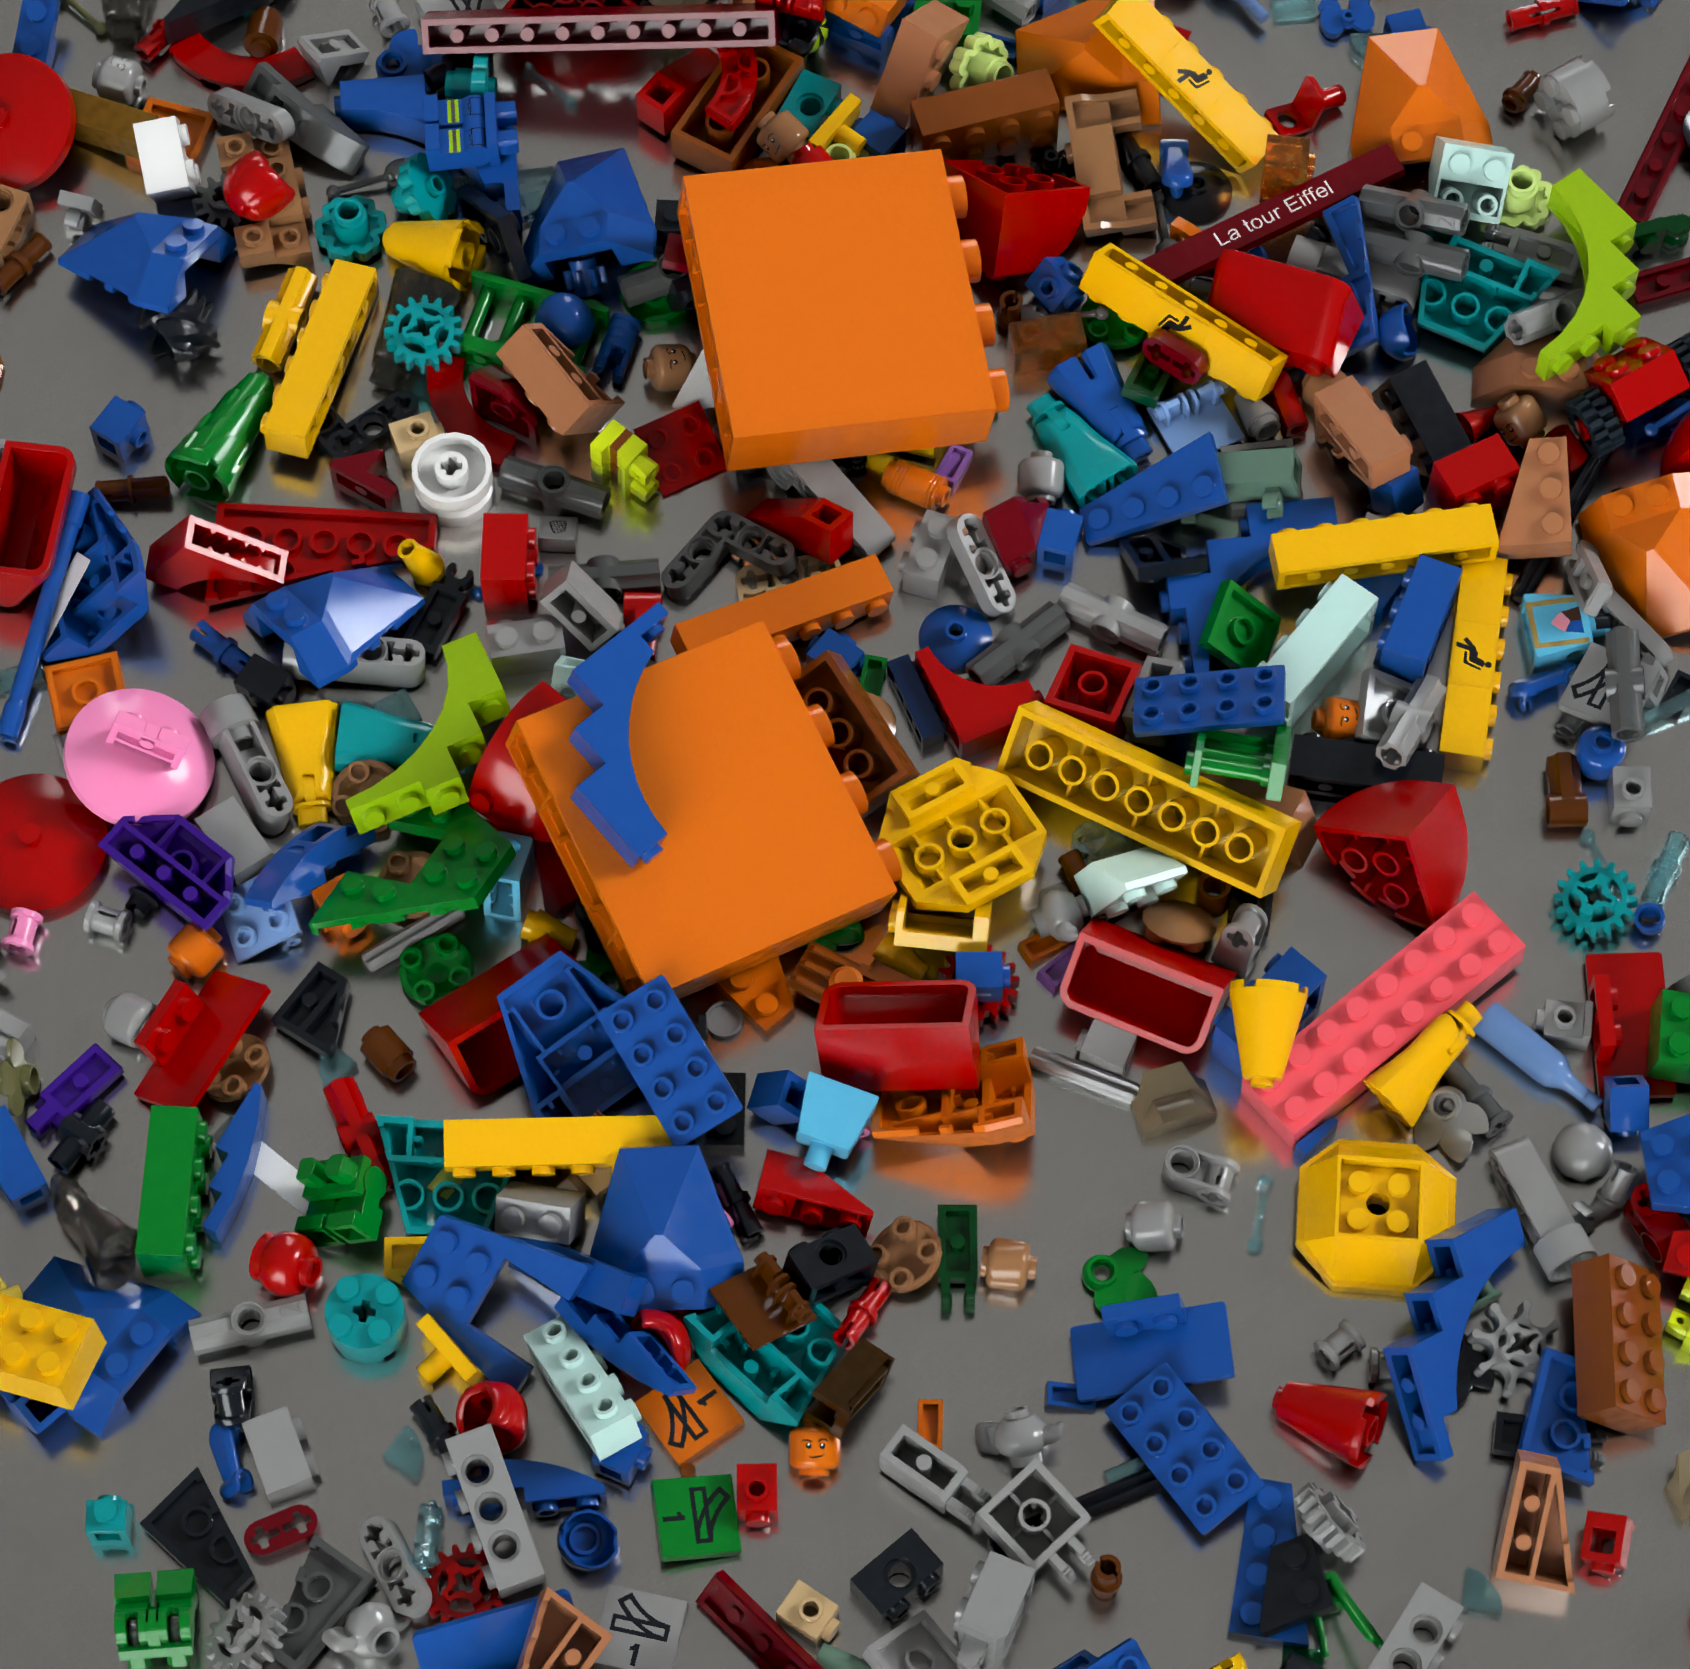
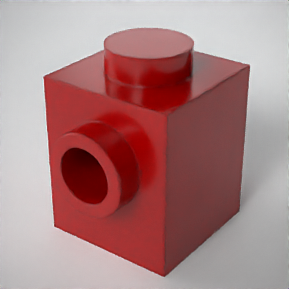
M777 1463L737 1464L738 1522H745L749 1527H765L770 1522H778Z

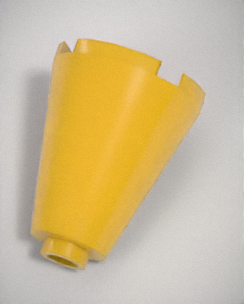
M469 219L395 221L390 227L385 229L382 236V245L388 256L452 290L463 292L468 290L464 286L468 282L472 283V270L481 271L486 253V245L480 244L479 234L485 235L484 228L479 222Z
M1244 979L1231 981L1229 993L1242 1078L1250 1080L1251 1087L1271 1089L1274 1082L1282 1081L1308 998V988L1305 986L1299 990L1298 983L1273 979H1256L1253 986H1244Z

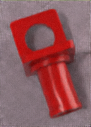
M1309 75L1305 77L1293 102L1267 109L1264 116L1272 124L1274 131L1280 136V139L1313 131L1324 110L1344 105V102H1346V92L1340 84H1334L1322 89L1315 78ZM1288 115L1294 120L1295 126L1285 127L1278 121V116Z

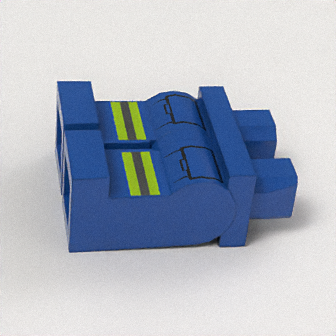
M494 92L484 93V96L469 95L462 99L438 100L437 94L423 95L425 151L429 172L486 165L489 162L490 166L501 165L500 155L519 153L517 129L499 130V126L518 124L515 101L496 102Z

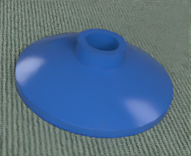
M947 605L934 610L925 618L919 630L918 641L920 650L929 646L934 656L948 670L953 673L966 672L965 665L992 645L993 635L986 618L975 609L964 605ZM960 630L962 631V634L959 636H953L949 633V631Z

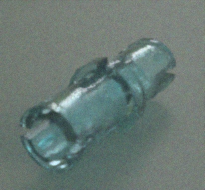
M1670 831L1668 833L1658 860L1654 859L1650 867L1652 873L1641 894L1640 899L1642 902L1655 903L1663 908L1674 879H1679L1682 872L1680 866L1690 846V838L1685 839V834L1677 831Z

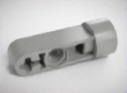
M1298 234L1296 235L1286 264L1341 279L1349 274L1337 248ZM1369 261L1377 314L1381 315L1390 308L1405 302L1408 303V307L1404 309V313L1413 314L1421 292V281L1419 278L1405 276L1391 266Z
M381 636L379 638L381 644L374 651L368 648L357 658L358 665L351 672L334 680L338 682L403 688L416 687L424 681L426 676L425 649L420 642L413 639ZM284 641L282 669L291 673L293 679L308 680L299 671L293 648Z
M236 693L213 701L203 709L199 716L212 746L215 749H219L256 827L261 832L269 835L281 833L288 824L293 807V798L259 731L261 724L248 697L245 694ZM252 777L261 778L265 782L255 781Z
M1523 1136L1488 1151L1491 1167L1513 1207L1517 1208L1519 1219L1534 1245L1533 1253L1548 1280L1560 1282L1572 1278L1571 1264L1597 1257L1598 1254L1582 1225L1575 1222L1532 1142L1527 1136Z

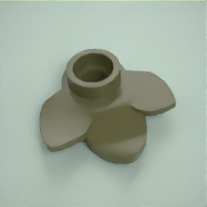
M9 1038L6 1042V1061H0V1094L8 1096L10 1115L20 1116L23 1112L25 1099H28L30 1095H36L39 1091L40 1074L37 1065L29 1064L25 1061L21 1043L14 1038Z

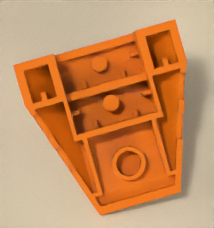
M1088 0L1015 30L1017 75L1048 68L1060 101L1059 111H1066L1064 101L1066 96L1105 94L1136 88L1143 126L1162 125L1160 92L1092 23L1111 0ZM1150 0V3L1155 7V0Z
M1439 28L1368 37L1353 131L1350 139L1352 159L1388 143L1402 165L1431 162L1436 136L1493 145L1490 124Z
M1690 472L1671 473L1602 495L1578 514L1577 517L1583 540L1594 544L1600 552L1599 558L1612 583V588L1662 639L1690 631Z
M1024 1037L980 1048V1081L978 1089L961 1091L942 1089L874 1092V1095L879 1096L875 1112L872 1115L871 1133L875 1139L955 1147H974L1000 1144L1008 1141L1015 1143L1035 1135L1036 1094Z

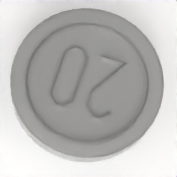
M717 1002L706 1012L708 1032L715 1038L731 1039L738 1035L743 1028V1013L732 1002Z

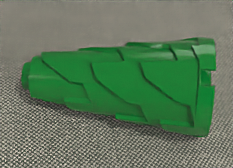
M259 371L255 373L249 372L233 389L224 394L212 411L204 415L191 432L170 452L165 460L166 473L179 489L183 482L191 487L187 494L188 496L210 505H218V502H226L227 499L229 501L235 491L237 480L253 452L250 449L260 432L262 416L268 411L272 403L275 387L271 377Z

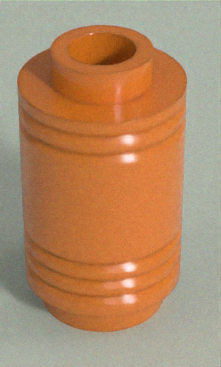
M894 459L890 460L881 479V486L886 488L887 493L932 511H936L938 507L943 508L951 494V487H948V479L903 459L897 461Z

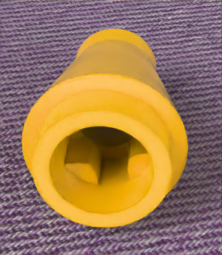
M406 539L401 542L397 553L404 561L413 580L417 584L432 586L434 581L440 582L445 574L442 556L418 544L414 539Z
M529 909L519 938L527 940V945L548 933L565 950L571 952L579 930L569 927L541 909L538 912Z
M889 932L877 946L872 956L879 962L915 980H922L930 966L919 957L912 947L894 945L895 935Z

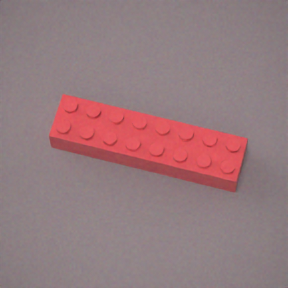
M1473 891L1295 1036L1282 1081L1274 1082L1271 1089L1251 1087L1250 1080L1243 1078L1241 1096L1288 1147L1293 1150L1297 1142L1335 1116L1367 1090L1368 1087L1363 1082V1079L1404 1051L1438 1015L1444 1014L1449 1009L1455 1012L1465 1000L1472 1004L1521 964L1526 945Z

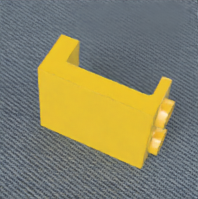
M903 889L900 899L892 900L888 932L895 933L894 945L952 952H987L993 900L976 908L974 918L910 911L908 909V894Z

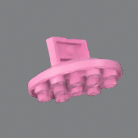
M147 689L115 690L89 702L74 718L67 732L63 748L64 769L74 793L89 810L114 825L123 816H135L136 822L141 817L150 815L180 814L183 818H187L204 800L214 777L215 757L213 746L199 719L175 699Z

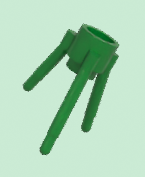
M1330 1571L1325 1573L1338 1609L1329 1614H1334L1344 1608L1368 1642L1374 1641L1381 1648L1384 1641L1353 1601L1337 1572ZM1322 1617L1313 1619L1321 1656L1328 1658L1329 1650Z

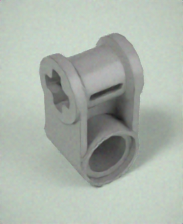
M1251 903L1239 905L1231 923L1227 924L1222 931L1213 951L1211 962L1246 978L1260 952L1259 946L1268 924L1266 913L1260 907Z
M1178 1145L1168 1151L1161 1176L1166 1186L1172 1190L1198 1197L1210 1204L1224 1206L1230 1202L1231 1196L1228 1192L1233 1177L1239 1174L1240 1165L1224 1156L1213 1155L1187 1145ZM1177 1162L1184 1163L1189 1167L1190 1171L1184 1174L1178 1173L1171 1165ZM1217 1176H1220L1219 1184L1215 1183Z

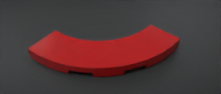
M754 47L715 48L721 61L722 74L714 96L704 107L705 114L731 132H734L748 113L756 93L758 65Z
M198 33L168 48L170 56L186 72L199 80L204 79L220 85L221 89L229 87L244 93L243 90L259 62L270 64L293 86L315 78L312 68L295 46L286 51L268 55L265 58L240 56L217 48Z
M452 356L451 365L441 361L439 362L440 371L438 372L433 369L432 365L428 366L427 389L437 422L442 423L445 433L458 432L470 435L481 442L491 456L492 469L500 471L504 458H507L508 455L513 456L517 443L516 435L503 432L487 423L470 404L464 388L466 359Z

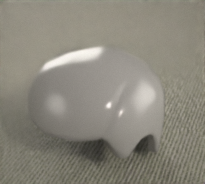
M1577 1122L1564 1127L1552 1144L1553 1160L1562 1174L1578 1181L1584 1182L1593 1177L1605 1176L1614 1161L1613 1146L1610 1138L1601 1127L1588 1122Z

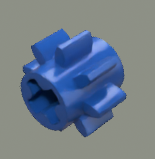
M585 256L569 260L570 270L562 271L565 288L567 290L574 289V293L578 297L599 294L602 292L600 284L608 282L604 263L596 264L595 256Z

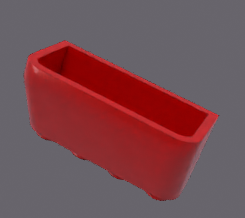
M1224 249L1216 264L1208 300L1209 306L1288 355L1289 357L1283 368H1289V366L1297 367L1314 377H1321L1322 374L1334 378L1337 376L1365 317L1353 290L1348 284L1332 276L1233 249Z
M5 441L0 461V606L12 607L20 604L53 571L77 472L74 456L65 447Z
M1095 917L1079 933L1060 986V996L1064 1004L1075 1011L1180 1053L1191 1054L1198 1051L1207 1041L1214 1026L1213 1022L1221 1012L1230 994V983L1236 979L1237 973L1163 943L1151 942L1143 935Z
M548 933L418 1013L427 1032L463 1082L475 1094H490L521 1075L496 996L558 951H562L579 964Z
M967 980L840 982L824 990L814 1027L822 1076L863 1091H927L942 1089L961 1091L978 1089L980 1081L978 999L976 987L972 982Z

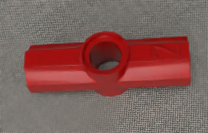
M341 1077L331 1081L322 1090L337 1123L335 1128L347 1157L365 1155L371 1159L370 1166H377L383 1171L387 1183L386 1190L389 1189L394 1183L381 1133L372 1111L368 1112L357 1082H355L353 1077Z

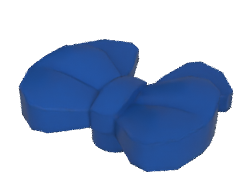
M1321 0L1318 5V11L1321 12L1320 28L1327 38H1338L1344 29L1354 28L1364 35H1368L1373 31L1375 14L1370 6V0H1349V9L1344 10L1341 9L1337 0Z

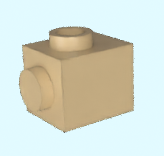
M430 411L388 424L391 442L402 472L412 469L411 464L415 453L426 440L445 433L441 422L434 423Z
M801 1580L796 1582L776 1611V1622L816 1650L823 1640L829 1643L841 1625V1622L837 1620L839 1618V1606Z

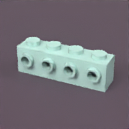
M561 1315L523 1335L534 1363L599 1461L642 1438L637 1422L642 1417L631 1398L627 1400L622 1398V1395L625 1394L623 1387L614 1373L610 1375L605 1373V1370L608 1368L602 1355L595 1349L590 1350L589 1344L572 1329Z

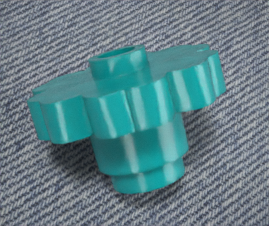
M475 53L473 68L456 67L455 71L447 70L445 98L462 99L469 95L484 96V93L494 92L496 99L497 77H493V54Z
M419 152L408 157L407 162L399 166L398 184L391 193L394 207L401 214L419 215L421 221L447 220L448 215L456 211L457 196L451 189L453 185L452 177L447 170L429 172L426 153Z
M355 194L350 198L336 197L322 207L323 217L317 219L314 224L316 239L319 247L327 249L330 259L352 262L356 257L360 261H368L372 256L380 253V241H382L383 233L387 228L385 213L381 210H376L374 200Z

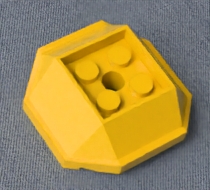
M957 757L890 791L886 806L887 810L879 835V839H886L896 852L902 869V878L898 883L904 892L908 894V898L916 909L969 913L1034 878L1048 839L1047 830L1008 775L988 768L971 765V762ZM961 843H966L970 845L966 848L956 847V845Z
M1338 1139L1299 1167L1295 1246L1308 1263L1321 1275V1279L1331 1291L1405 1297L1404 1293L1424 1284L1435 1274L1425 1240L1455 1226L1457 1178L1417 1144ZM1379 1204L1385 1208L1386 1213L1375 1215L1368 1210L1367 1206Z

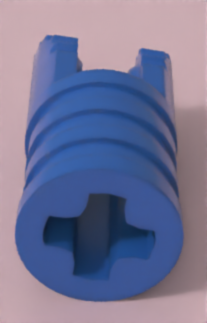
M615 313L611 316L610 325H608L607 333L604 336L592 368L594 373L599 375L604 370L608 357L616 359L618 361L613 370L611 380L621 384L632 356V349H634L635 341L642 328V324L636 318L623 313Z

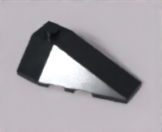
M180 0L164 18L165 41L171 45L250 13L258 7L267 6L274 0Z

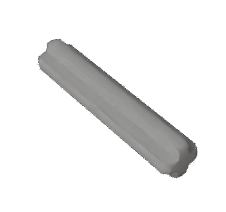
M453 910L446 914L435 916L427 914L362 952L361 956L365 966L370 972H375L400 957L404 949L411 947V945L425 937L435 936L465 918V911Z
M1040 1046L1034 1047L1029 1058L1030 1067L1128 1104L1135 1100L1139 1092L1140 1085L1135 1081Z

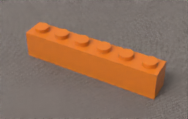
M876 554L679 622L674 625L670 642L676 655L761 620L764 621L773 640L785 637L789 642L799 639L808 641L828 628L842 629L860 617L866 615L868 617H875L882 614L889 607L894 589Z

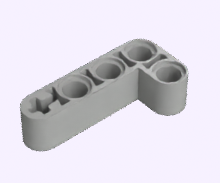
M832 460L766 467L769 476L780 488L788 490L794 486L804 498H825L852 511L853 547L850 550L858 559L873 554L878 556L895 541V534L889 524Z

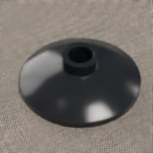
M1191 161L1189 163L1194 175L1192 185H1201L1203 187L1194 188L1191 185L1184 188L1180 198L1175 199L1170 193V187L1164 185L1161 188V192L1165 196L1163 204L1167 211L1175 218L1179 216L1192 224L1209 223L1221 217L1229 208L1232 200V186L1226 174L1216 166L1206 162Z

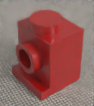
M1587 1511L1580 1559L1586 1564H1591L1590 1571L1603 1575H1615L1616 1568L1626 1570L1635 1523L1628 1516ZM1607 1541H1615L1614 1551L1612 1553H1604V1544Z

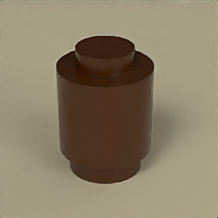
M261 6L249 16L243 45L245 50L252 56L265 58L268 55L276 54L278 51L283 30V20L281 14L275 8Z
M389 1025L382 1027L374 1026L361 1039L363 1044L360 1052L386 1079L390 1078L393 1082H399L407 1077L417 1064V1061L413 1058V1051Z

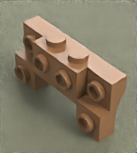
M1136 88L1113 93L1077 94L1064 97L1071 143H1065V152L1068 165L1074 164L1076 176L1070 178L1091 187L1087 209L1082 217L1086 237L1121 231L1123 236L1158 230L1152 190L1124 194L1115 134L1143 129Z
M250 131L215 138L222 173H227L232 164L245 154L258 150L269 161V166L296 193L293 200L277 215L258 223L233 227L241 268L245 269L268 264L299 266L314 263L305 219L312 218L308 196L300 198L299 189L306 187L302 167L294 168L289 140L286 139L278 144H272L260 138L252 139Z

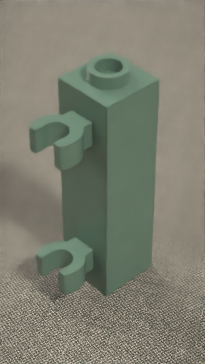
M1294 447L1217 452L1229 502L1262 500V509L1267 510V518L1275 519L1283 517V499L1300 498L1302 463ZM1198 513L1181 518V523H1197Z

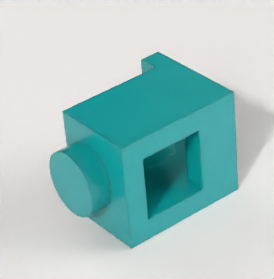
M101 1495L98 1497V1500H86L85 1533L91 1545H132L134 1505L129 1504L127 1500H122V1497L117 1495Z

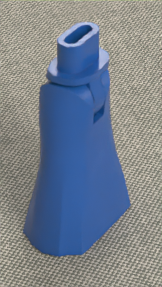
M1099 342L1081 353L1080 362L1075 356L1055 366L1046 379L1047 383L1091 428L1125 453L1135 463L1152 454L1153 449L1147 442L1149 434L1133 400L1121 396L1124 381L1107 344Z

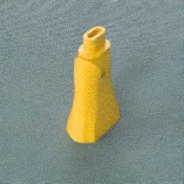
M329 700L275 705L265 712V719L277 755L282 778L293 798L292 812L298 816L299 829H307L317 822L329 823L328 812L332 810L331 792L335 781V749L340 720V706L338 703Z
M1465 1000L1455 1012L1449 1009L1444 1014L1438 1015L1404 1051L1364 1078L1363 1082L1376 1095L1377 1100L1389 1113L1402 1124L1413 1128L1439 1080L1468 1044L1467 1036L1471 1038L1475 1036L1473 1029L1483 1017L1470 1002Z

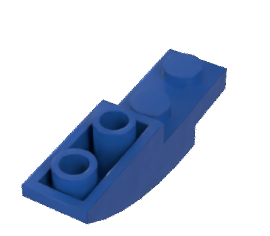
M22 0L12 53L32 56L52 68L58 41L55 37L61 5L60 0Z
M317 822L285 844L264 866L245 895V904L261 907L266 912H273L283 909L285 903L295 898H302L312 894V889L326 883L324 870L335 867L336 862L345 857L361 854L363 848L377 842L375 829L359 835L355 824L346 823L341 826Z
M504 1459L517 1498L525 1499L527 1514L535 1513L538 1517H550L557 1515L559 1510L575 1508V1511L584 1509L597 1510L599 1505L607 1504L605 1485L587 1475L545 1462ZM481 1466L482 1476L468 1477V1480L473 1483H481L488 1478L490 1471L486 1467ZM458 1479L443 1480L442 1490L446 1508L453 1507L454 1510L461 1511L454 1491L462 1489Z

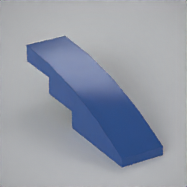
M256 1082L251 1087L215 1146L223 1163L211 1181L209 1189L214 1200L217 1202L202 1227L207 1239L220 1246L223 1244L243 1204L254 1175L263 1138L267 1098L262 1085Z
M577 1296L571 1301L561 1297L555 1304L554 1309L584 1341L607 1361L637 1381L670 1397L693 1394L696 1391V1385L651 1330L633 1331L620 1314L615 1312L601 1313L592 1302Z

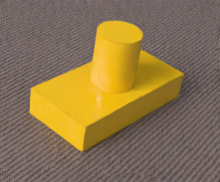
M850 92L812 135L808 143L811 142L814 148L821 145L825 150L836 143L845 144L858 156L863 150L867 139L850 127L859 117L862 100Z
M427 1313L416 1323L419 1329L436 1347L416 1367L418 1372L431 1385L452 1366L471 1385L482 1382L487 1378L430 1314Z

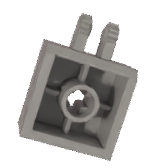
M1037 1458L1030 1462L987 1502L974 1518L1010 1559L1036 1569V1572L1048 1563L1067 1583L1071 1584L1076 1580L1073 1569L1057 1555L1065 1545L1071 1550L1078 1561L1089 1567L1095 1562L1091 1553L1075 1537L1088 1525L1091 1520L1090 1515ZM1028 1510L1030 1514L1034 1511L1040 1513L1041 1518L1038 1521L1040 1526L1035 1527L1034 1524L1029 1526L1024 1521L1026 1518L1024 1512Z
M991 1550L986 1562L978 1560L970 1579L972 1585L969 1594L971 1596L970 1598L962 1597L954 1616L956 1622L953 1630L958 1632L957 1646H959L960 1650L957 1653V1669H980L979 1666H982L985 1658L997 1661L1006 1656L1032 1596L1036 1569Z

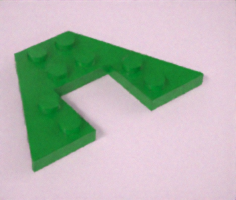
M466 803L435 816L431 807L428 806L387 823L390 830L442 840L411 884L347 871L308 925L313 935H320L323 928L351 924L352 929H356L370 923L380 925L405 921L408 914L429 911L430 916L446 914L453 910L477 909L515 858L516 853L513 845Z

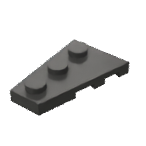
M313 1534L309 1544L310 1552L303 1567L300 1566L296 1575V1585L290 1600L282 1609L287 1618L281 1624L288 1630L287 1633L279 1636L278 1641L284 1645L280 1649H274L271 1653L275 1660L288 1669H307L326 1646L322 1641L323 1632L333 1627L342 1626L346 1622V1616L349 1611L359 1606L378 1583L373 1575L316 1534Z

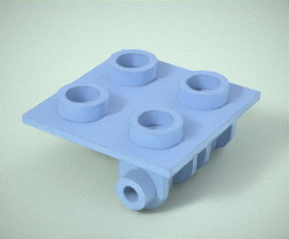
M1208 380L1192 389H1187L1185 392L1160 401L1155 409L1151 407L1146 408L1171 453L1176 452L1209 431L1214 436L1217 451L1220 450V446L1232 445L1245 439V436L1220 396L1224 393V390L1218 380L1215 382Z
M257 876L233 888L232 904L222 914L238 964L282 941L286 942L287 946L298 945L301 943L300 937L303 935L293 900L285 903L283 909L273 912H266L261 907L245 904L244 897Z

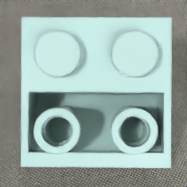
M1436 136L1429 166V194L1432 197L1469 204V209H1471L1470 220L1499 225L1515 154L1505 147Z
M1146 846L1091 862L1074 875V879L1091 918L1105 913L1108 918H1113L1128 911L1129 906L1137 905L1138 909H1143L1148 905L1157 903L1159 895L1166 894L1178 887L1176 881L1185 876L1188 870L1184 864L1176 859Z

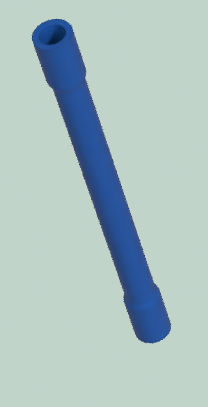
M72 490L53 571L43 582L10 695L2 711L0 737L5 739L18 740L27 711L28 697L77 534L82 527L91 498L90 495L78 490Z

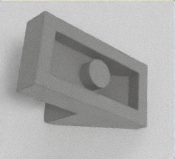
M349 29L300 36L297 41L306 62L328 87L332 84L340 66L365 63L370 53Z

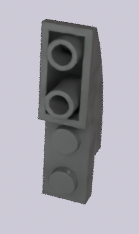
M267 62L257 63L243 92L285 109L292 116L295 123V132L289 138L290 140L329 165L350 176L355 175L370 146L324 104H313Z

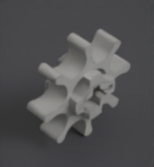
M1525 1299L1517 1307V1319L1505 1317L1499 1305L1492 1303L1485 1310L1484 1314L1493 1324V1333H1484L1479 1329H1474L1466 1338L1469 1344H1479L1488 1353V1361L1480 1363L1474 1369V1375L1481 1377L1490 1369L1499 1371L1505 1379V1386L1502 1390V1396L1505 1398H1509L1517 1390V1378H1525L1533 1385L1541 1351L1547 1347L1546 1336L1552 1335L1560 1328L1558 1320H1553L1547 1327L1535 1326L1529 1318V1311L1532 1307V1301L1529 1299ZM1524 1343L1527 1344L1523 1350L1513 1351L1510 1354L1507 1353L1511 1347L1521 1346Z

